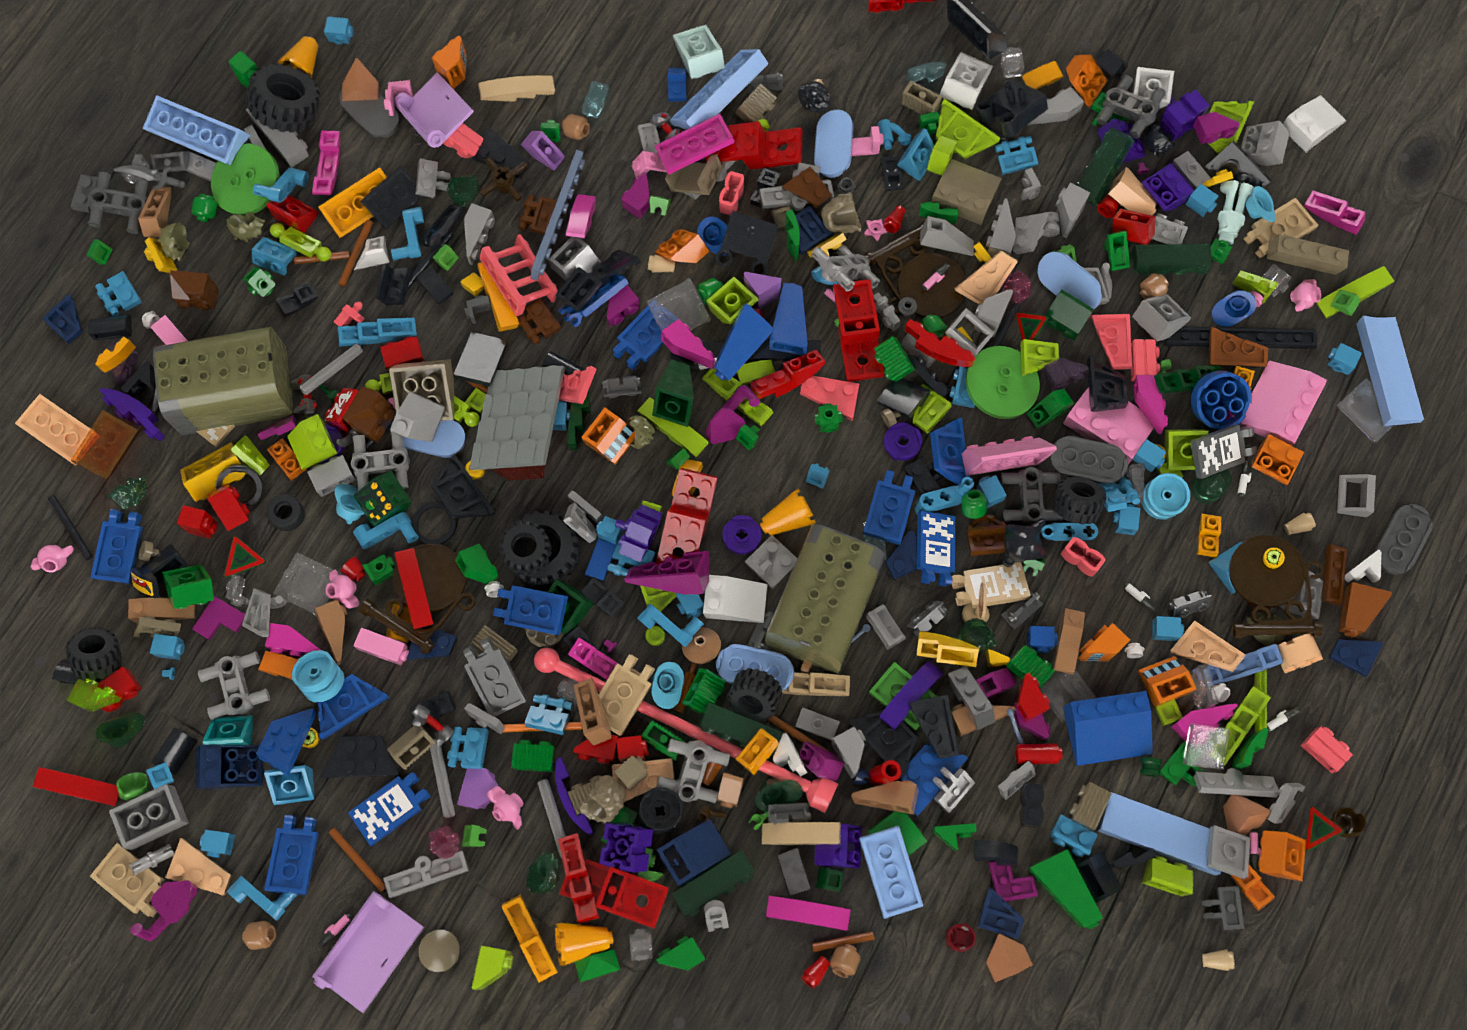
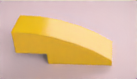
M919 631L917 656L936 658V662L976 667L978 647L948 636Z

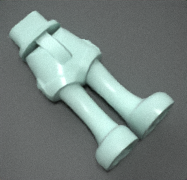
M1224 181L1220 186L1221 192L1226 194V201L1223 211L1219 212L1217 218L1219 222V240H1224L1230 245L1233 244L1234 238L1238 236L1240 228L1244 225V206L1254 189L1253 186L1247 183L1240 185L1235 211H1233L1234 198L1239 185L1238 181Z

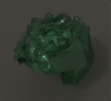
M466 173L458 178L453 177L450 179V182L447 184V191L454 204L466 207V204L472 202L477 196L479 185L476 175H468Z
M130 477L126 479L127 483L115 487L108 494L109 498L120 506L121 509H128L140 504L141 498L146 496L145 490L148 488L144 484L146 477L136 479Z
M971 618L958 630L959 635L957 638L978 647L979 652L986 651V649L992 648L991 645L995 646L997 644L994 639L996 635L986 626L987 622L982 619Z
M544 851L537 861L529 866L526 882L527 888L532 894L553 892V888L561 879L558 872V859H554L553 853L547 855V852Z

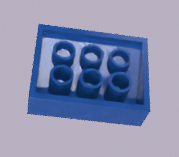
M1146 691L1074 701L1063 706L1076 766L1153 754L1151 709Z

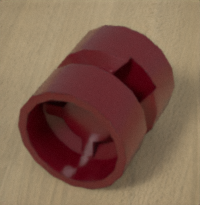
M956 924L947 930L945 942L951 950L964 952L974 946L975 933L966 924Z

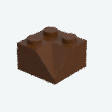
M170 270L172 298L179 307L185 309L196 307L200 310L215 309L219 288L207 273Z
M362 386L343 419L359 435H365L366 439L378 443L389 423L394 418L396 410L379 392Z

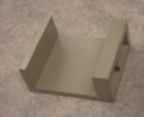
M711 154L707 163L694 162L670 175L667 173L665 180L671 191L709 195L723 167L718 155Z

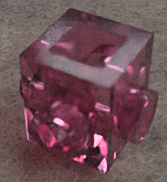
M1019 270L1008 275L1004 282V291L1013 290L1010 298L1015 303L1023 302L1026 298L1032 296V283L1026 274Z
M449 826L438 828L429 833L431 841L429 846L433 854L435 853L438 857L447 859L454 856V853L460 852L458 846L461 843L460 837Z

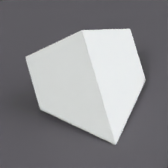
M384 236L366 240L365 249L354 270L389 263Z

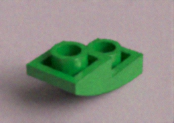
M925 202L920 204L919 216L925 219L930 216L946 220L950 224H955L958 218V209L950 207L939 209V203Z

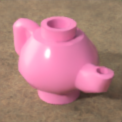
M1303 280L1294 291H1291L1290 297L1291 301L1296 304V311L1308 309L1315 302H1320L1321 290L1317 287L1316 280Z
M57 545L44 546L38 552L37 558L32 560L31 569L38 570L42 568L46 572L60 570L66 565L67 557L73 552L74 548L72 546L63 549Z
M336 570L329 572L331 582L326 586L328 597L338 600L347 608L358 607L360 602L353 595L356 591L355 582L348 576L338 575Z
M499 786L493 787L488 791L487 796L494 803V811L492 812L494 818L498 821H512L514 827L519 830L522 826V819L519 815L520 808L523 806L522 799L515 793L511 795L506 794Z

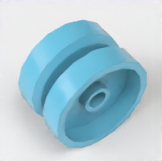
M1170 473L1158 475L1148 482L1141 492L1143 509L1148 515L1156 519L1165 520L1181 513L1190 501L1188 484L1181 477Z
M322 650L305 654L297 661L292 670V680L307 699L313 702H324L334 697L342 688L345 680L344 673L329 653Z

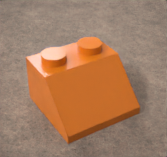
M1263 831V837L1260 841L1262 848L1261 857L1258 862L1259 872L1270 876L1302 881L1306 840L1287 832Z

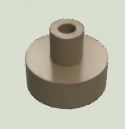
M889 408L880 412L888 428L896 424V418L900 416V414L892 412Z
M143 541L139 550V560L149 561L151 556L154 557L159 553V550L153 549L152 542Z

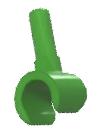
M1170 359L1159 362L1161 373H1166V370L1171 369Z
M768 811L761 815L754 814L749 820V823L751 821L757 822V825L753 828L754 830H757L768 817Z

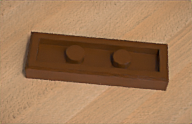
M1332 544L1326 546L1322 602L1336 606L1342 605L1347 559L1346 548Z

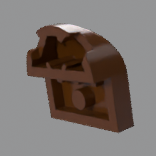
M986 514L981 518L974 519L969 524L967 541L971 556L1005 553L1006 524L1004 521L1000 522L995 519L994 515Z

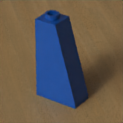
M794 283L783 284L773 324L775 330L770 336L769 349L797 355L807 353L808 343L802 286Z
M747 303L741 307L713 366V369L716 371L714 374L722 381L724 379L726 381L730 380L775 330Z

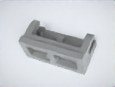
M884 604L867 613L866 618L887 650L906 639Z

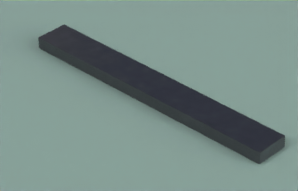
M1181 327L1171 337L1165 339V346L1209 347L1210 327ZM1214 327L1225 333L1233 334L1236 337L1268 348L1316 349L1318 347L1316 329Z
M807 340V353L817 350L821 355L820 340ZM764 341L747 361L792 360L802 355L769 349L770 341ZM725 342L702 343L706 350H710L714 357L717 358ZM671 352L672 360L693 362Z

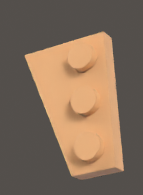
M1000 251L958 285L955 291L977 304L983 305L985 298L997 294L1018 261Z

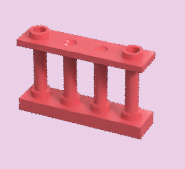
M521 234L517 235L514 246L495 253L492 252L489 246L482 248L479 259L516 316L523 314L526 303L547 295L551 303L555 302V295L558 293V289L546 272H544V275L540 274L538 279L542 289L525 296L520 295L517 288L537 280L531 279V275L517 281H512L507 274L528 267L531 271L536 259L528 242L523 239ZM518 252L523 258L522 261L506 267L501 266L498 261Z

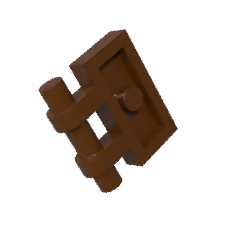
M529 195L523 206L525 208L523 215H520L519 229L525 231L527 225L530 224L531 232L545 235L557 200L540 196L539 201L534 202L536 197ZM536 210L534 217H531V211Z
M541 299L525 308L528 315L523 316L521 314L517 316L519 327L525 330L527 338L532 340L535 345L541 341L538 337L539 335L543 334L545 339L561 330V326ZM533 321L537 327L532 329L529 325L530 322Z

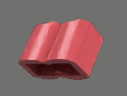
M733 171L728 173L725 179V188L719 196L720 213L731 216L732 211L737 212L738 200L744 192L743 174Z
M1076 537L1070 540L1061 553L1067 562L1077 565L1081 572L1091 577L1096 574L1105 562V558L1101 553L1094 549H1089L1083 540Z

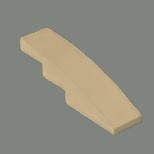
M517 76L480 82L478 84L480 99L488 101H516L517 98H535L536 94L553 95L555 92L552 76Z
M794 672L791 684L781 692L782 694L849 696L850 676Z
M794 822L777 823L776 825L773 823H762V844L764 845L840 844L841 823Z

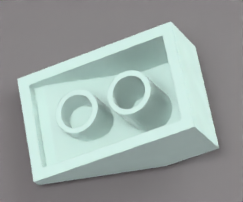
M706 25L673 35L675 44L691 79L702 77L711 72H718L720 69L725 68L722 49Z

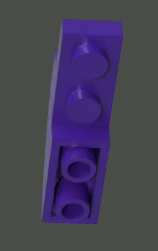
M101 388L99 390L104 395L102 399L109 406L113 404L116 407L114 412L121 419L125 417L129 421L133 420L139 427L143 425L146 428L144 432L151 439L155 437L160 442L165 438L154 425L159 418L141 402L113 389Z

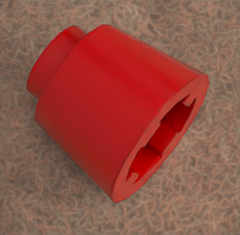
M1106 195L1098 204L1097 211L1106 218H1113L1117 213L1120 203L1110 195Z
M356 556L348 560L340 569V572L348 576L352 581L356 580L358 582L366 575L363 565Z

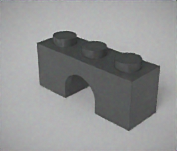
M964 666L948 673L951 690L959 702H964L968 716L976 729L980 730L995 723L993 707L968 668Z

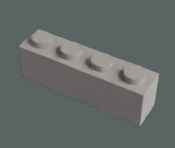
M248 108L246 109L253 122L291 168L309 156L306 151L308 146L302 139L298 140L296 132H279L277 129H269V126L260 124L259 120L252 116Z

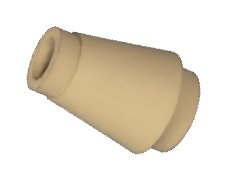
M656 254L654 256L650 255L647 270L652 272H674L675 261Z
M1302 513L1287 524H1284L1287 535L1311 531L1313 527H1316L1314 518L1310 513Z
M1222 950L1202 954L1203 967L1225 971L1234 969L1233 952Z

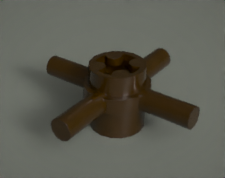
M488 157L485 162L494 172L492 176L493 182L479 191L481 196L484 197L497 188L501 193H510L516 201H520L522 196L514 187V176L528 168L527 164L522 162L509 170L506 167H498L493 159Z

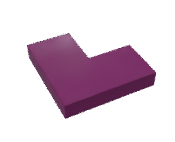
M294 415L288 416L258 430L257 434L260 440L276 433L281 435L296 427V419Z
M214 596V600L209 603L192 630L211 640L221 624L238 633L242 627L245 614Z
M996 861L988 862L994 891L1006 902L1038 896L1034 875L1013 879L1011 865L997 866Z

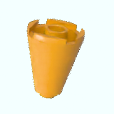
M303 37L277 64H282L283 66L290 65L294 69L298 68L302 70V73H307L312 79L318 51L317 42L312 37Z
M799 488L762 518L763 522L760 525L765 534L769 533L771 536L816 523L815 519L812 521L810 519L813 514L804 496L798 495L801 492Z
M556 923L555 938L557 951L561 953V957H558L560 966H565L609 949L610 944H613L612 931H608L607 927Z

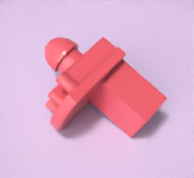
M355 302L352 308L346 304L342 309L343 311L334 320V323L338 326H348L353 319L358 323H363L365 318L358 313L363 308L362 303Z

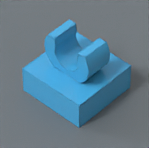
M818 463L811 464L805 482L823 489L830 472L828 467L822 468Z
M167 762L146 770L154 789L174 782Z

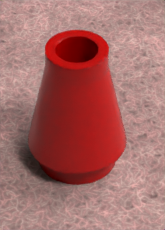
M897 206L884 219L883 227L887 232L896 233V231L900 230L904 214L906 213L905 208Z
M821 956L803 971L801 979L814 989L815 986H819L830 966V962Z

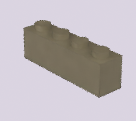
M1279 234L1269 241L1267 259L1337 275L1347 268L1349 250Z

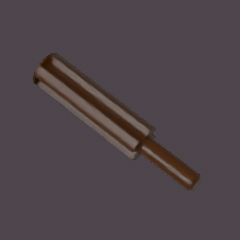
M692 662L689 672H685L680 700L672 709L677 713L683 714L685 705L682 702L696 677L694 673L698 663Z

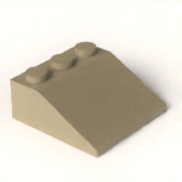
M951 159L933 194L932 202L939 203V209L946 207L958 209L959 217L982 225L1002 178Z
M451 359L396 364L389 368L396 413L409 392H413L445 407L440 421L454 420V376Z

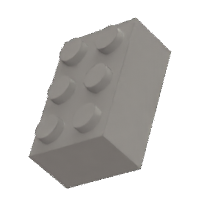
M169 784L158 787L109 811L122 847L128 850H134L189 823L176 788Z

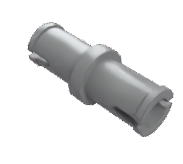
M167 844L153 853L150 851L146 853L145 857L130 863L129 866L133 870L132 873L137 875L150 867H156L163 860L171 856L173 857L174 853L173 850H170L171 846Z

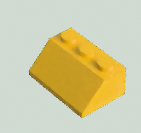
M232 442L180 470L183 484L195 502L205 500L210 492L216 490V480L222 470L231 466V464L244 465L243 461L230 450L234 446ZM229 473L223 479L222 486L243 479L247 473Z

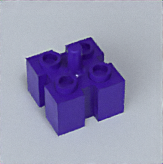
M1197 90L1185 93L1180 98V102H1176L1171 96L1170 104L1165 108L1166 112L1161 117L1162 120L1159 126L1165 134L1169 133L1172 136L1171 142H1173L1186 131L1192 130L1197 117L1205 114L1210 105Z
M641 505L638 511H633L631 518H628L627 522L617 519L615 526L626 531L619 541V545H621L619 553L641 562L653 543L663 513Z
M606 822L603 839L607 840V845L602 847L600 864L620 867L619 869L629 872L647 871L650 854H646V846H651L653 829L640 826L633 827L632 824L623 822Z

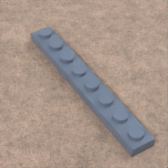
M576 150L531 269V279L538 281L540 274L544 275L546 269L545 260H549L551 256V244L555 245L558 236L556 231L561 229L563 223L561 217L567 213L569 207L567 201L573 197V185L578 184L580 177L578 172L583 170L585 164L582 151Z

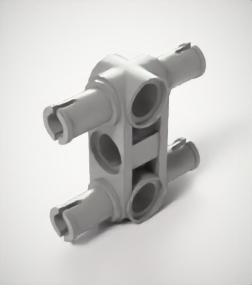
M845 245L838 248L837 254L839 256H827L820 247L812 251L811 256L820 264L823 278L831 282H838L845 291H850L855 283L852 280L870 279L872 289L880 283V280L871 272L869 260L863 255L853 254Z
M392 431L393 448L377 452H366L365 435L353 436L355 453L352 455L351 466L355 477H357L358 491L369 483L370 474L390 471L395 472V476L403 489L409 488L407 471L410 459L408 451L404 447L402 435ZM400 455L404 456V461L401 464H396V458ZM365 460V466L362 469H358V462Z
M257 652L242 657L237 655L233 657L225 656L217 661L215 666L198 670L201 682L219 677L225 698L224 703L207 708L210 719L213 720L226 714L231 716L245 714L253 708V705L270 701V695L266 688L249 694L243 670L246 667L260 664V657ZM229 663H233L232 669L226 671V666ZM242 700V706L236 709V702Z
M671 738L668 751L685 755V760L679 779L673 780L659 775L656 788H668L685 802L701 799L715 803L718 790L701 787L704 772L709 762L727 766L730 754L713 750L711 746L706 745L701 740L685 743ZM698 749L704 751L701 755L694 754V751ZM685 787L692 788L689 792H684L682 789Z

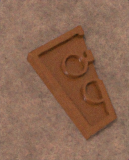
M1210 327L1208 365L1267 367L1268 347Z

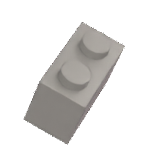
M343 455L335 456L329 462L323 465H316L312 470L308 471L316 492L321 497L335 491L337 485L350 484L356 481Z

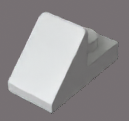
M1377 550L1345 575V580L1349 583L1355 579L1357 582L1365 575L1372 583L1380 580L1381 551Z
M784 733L774 754L773 761L780 767L789 764L791 770H796L801 777L807 771L792 740L787 733Z

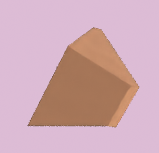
M356 57L342 84V100H379L378 81Z
M1230 795L1223 805L1227 830L1243 836L1251 832L1252 829L1261 827L1271 813V810L1241 795Z
M998 934L986 962L994 982L1015 975L1033 965L1024 945L1001 934Z

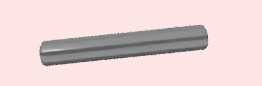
M354 344L299 387L301 392L305 395L311 393L362 354V348L358 344Z
M433 739L435 745H432L430 751L443 816L450 818L455 816L444 756L442 747L438 746L437 739Z
M547 779L538 782V786L557 849L562 858L558 839L566 836L550 783Z

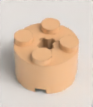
M1312 633L1277 645L1284 662L1280 664L1284 673L1294 671L1297 668H1304L1312 663L1323 660Z

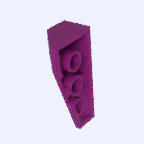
M689 552L683 554V558L675 560L672 557L666 558V561L660 564L650 562L631 567L625 577V582L685 595L703 594L709 583V552Z

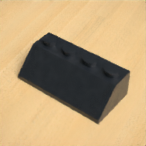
M947 0L948 21L989 60L1007 50V35L1003 31L1001 32L995 23L990 21L982 11L980 12L973 2L969 0Z

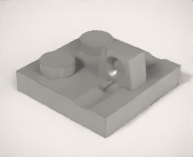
M771 535L745 561V564L773 590L793 570L797 558Z
M1215 825L1210 827L1207 866L1242 879L1248 877L1250 838Z

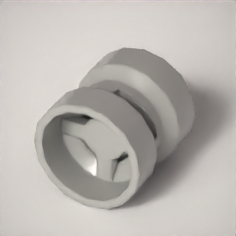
M1049 212L1052 216L1050 221L1047 220L1043 227V236L1052 237L1059 234L1060 227L1057 224L1059 222V214L1056 212Z

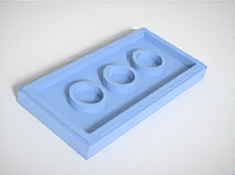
M899 826L860 837V843L883 918L885 919L922 907L923 903Z

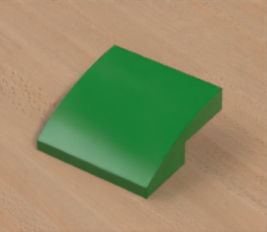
M790 210L785 215L787 249L796 262L799 256L800 232L793 210Z
M1263 728L1247 738L1239 748L1231 768L1241 770L1251 765L1253 754L1264 749L1269 729Z
M891 812L868 831L869 834L899 826L908 856L927 842L909 816L903 812Z

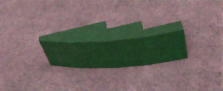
M1220 365L1194 366L1191 369H1177L1172 373H1158L1154 376L1160 394L1191 391L1203 376L1211 372L1222 371Z
M588 390L583 404L572 403L568 423V446L570 450H577V432L584 431L583 414L591 413L590 390Z

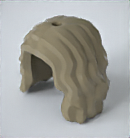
M851 192L839 194L823 207L821 215L824 226L828 230L841 233L861 231V224L859 223Z
M600 776L594 788L589 792L588 800L580 805V812L597 822L606 823L607 821H612L624 806L625 790L623 785L611 776Z

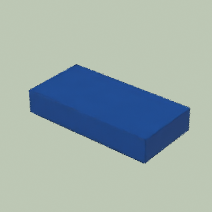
M598 539L585 576L594 577L596 580L604 582L609 563L612 561L617 545Z

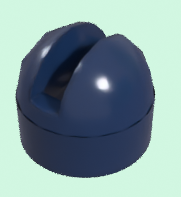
M858 768L854 783L866 785L869 781L864 780V778H870L869 773L864 769Z

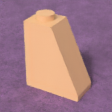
M1126 167L1114 179L1109 195L1129 211L1153 215L1156 211L1155 206L1157 202Z

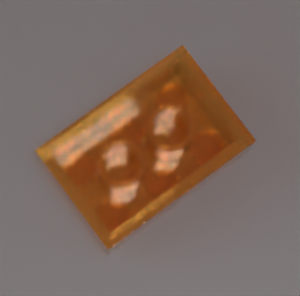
M102 410L71 458V462L107 481L135 438L138 430Z

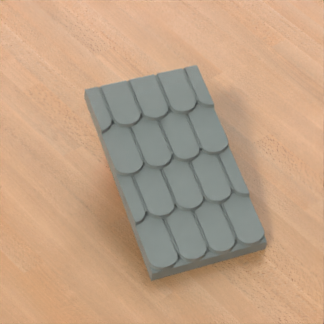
M552 365L528 369L497 370L490 387L488 386V391L485 395L476 443L473 446L470 463L471 470L491 469L508 481L544 478V466L546 465L565 371L564 366Z

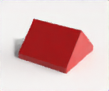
M288 195L281 203L274 201L267 203V208L275 219L302 233L307 231L319 214L318 211L291 195Z

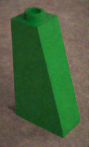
M1068 849L1028 868L1031 875H1034V878L1080 928L1087 927L1090 930L1100 925L1098 921L1103 919Z

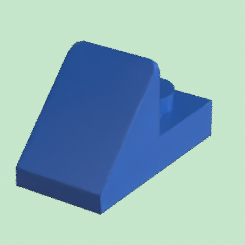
M668 68V101H686V68Z

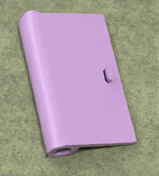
M438 73L413 98L407 93H400L394 99L397 109L431 147L442 145L474 112Z
M373 891L312 976L315 979L313 983L321 989L325 987L331 988L364 1013L424 927L383 896Z

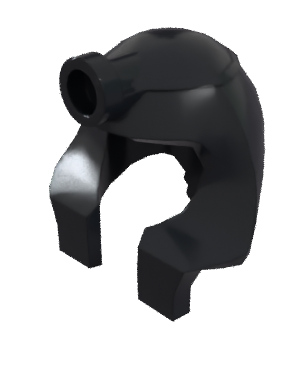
M1044 518L1028 527L1013 524L1006 525V554L1002 559L1004 566L1011 567L1015 562L1046 557L1039 538L1042 528L1046 523Z

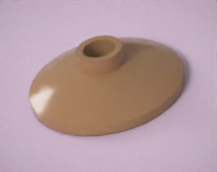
M700 627L686 648L682 645L684 656L689 661L698 664L712 661L717 657L721 649V641L718 634L712 629Z

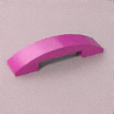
M321 131L319 143L321 149L317 177H314L312 193L331 195L338 174L340 132Z
M580 638L577 639L568 653L573 659L608 680L617 665V662Z
M769 896L766 917L845 931L848 930L850 916L849 909Z

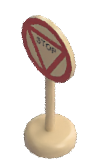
M981 582L979 605L977 608H972L970 603L966 604L962 610L963 621L972 628H980L989 620L990 614L986 606L985 582Z

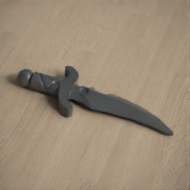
M137 165L114 168L116 172L129 173L148 181L160 182L159 185L154 187L155 190L162 188L165 183L176 187L179 186L180 188H184L186 185L184 181L179 182L178 179L167 176V172L172 170L171 167L165 168L163 173Z

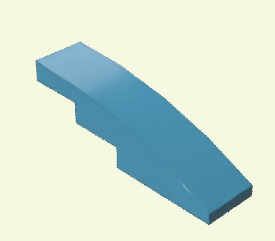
M415 318L377 319L376 322L357 323V326H338L337 328L339 347L353 346L354 344H377L417 336Z

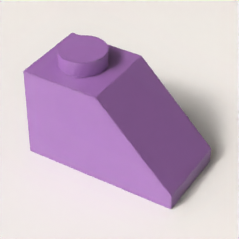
M531 131L521 144L533 158L552 170H555L565 158L563 153L542 131Z

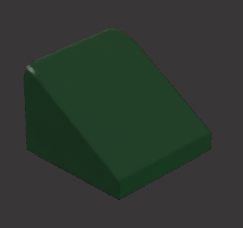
M820 867L816 888L841 892L844 872Z

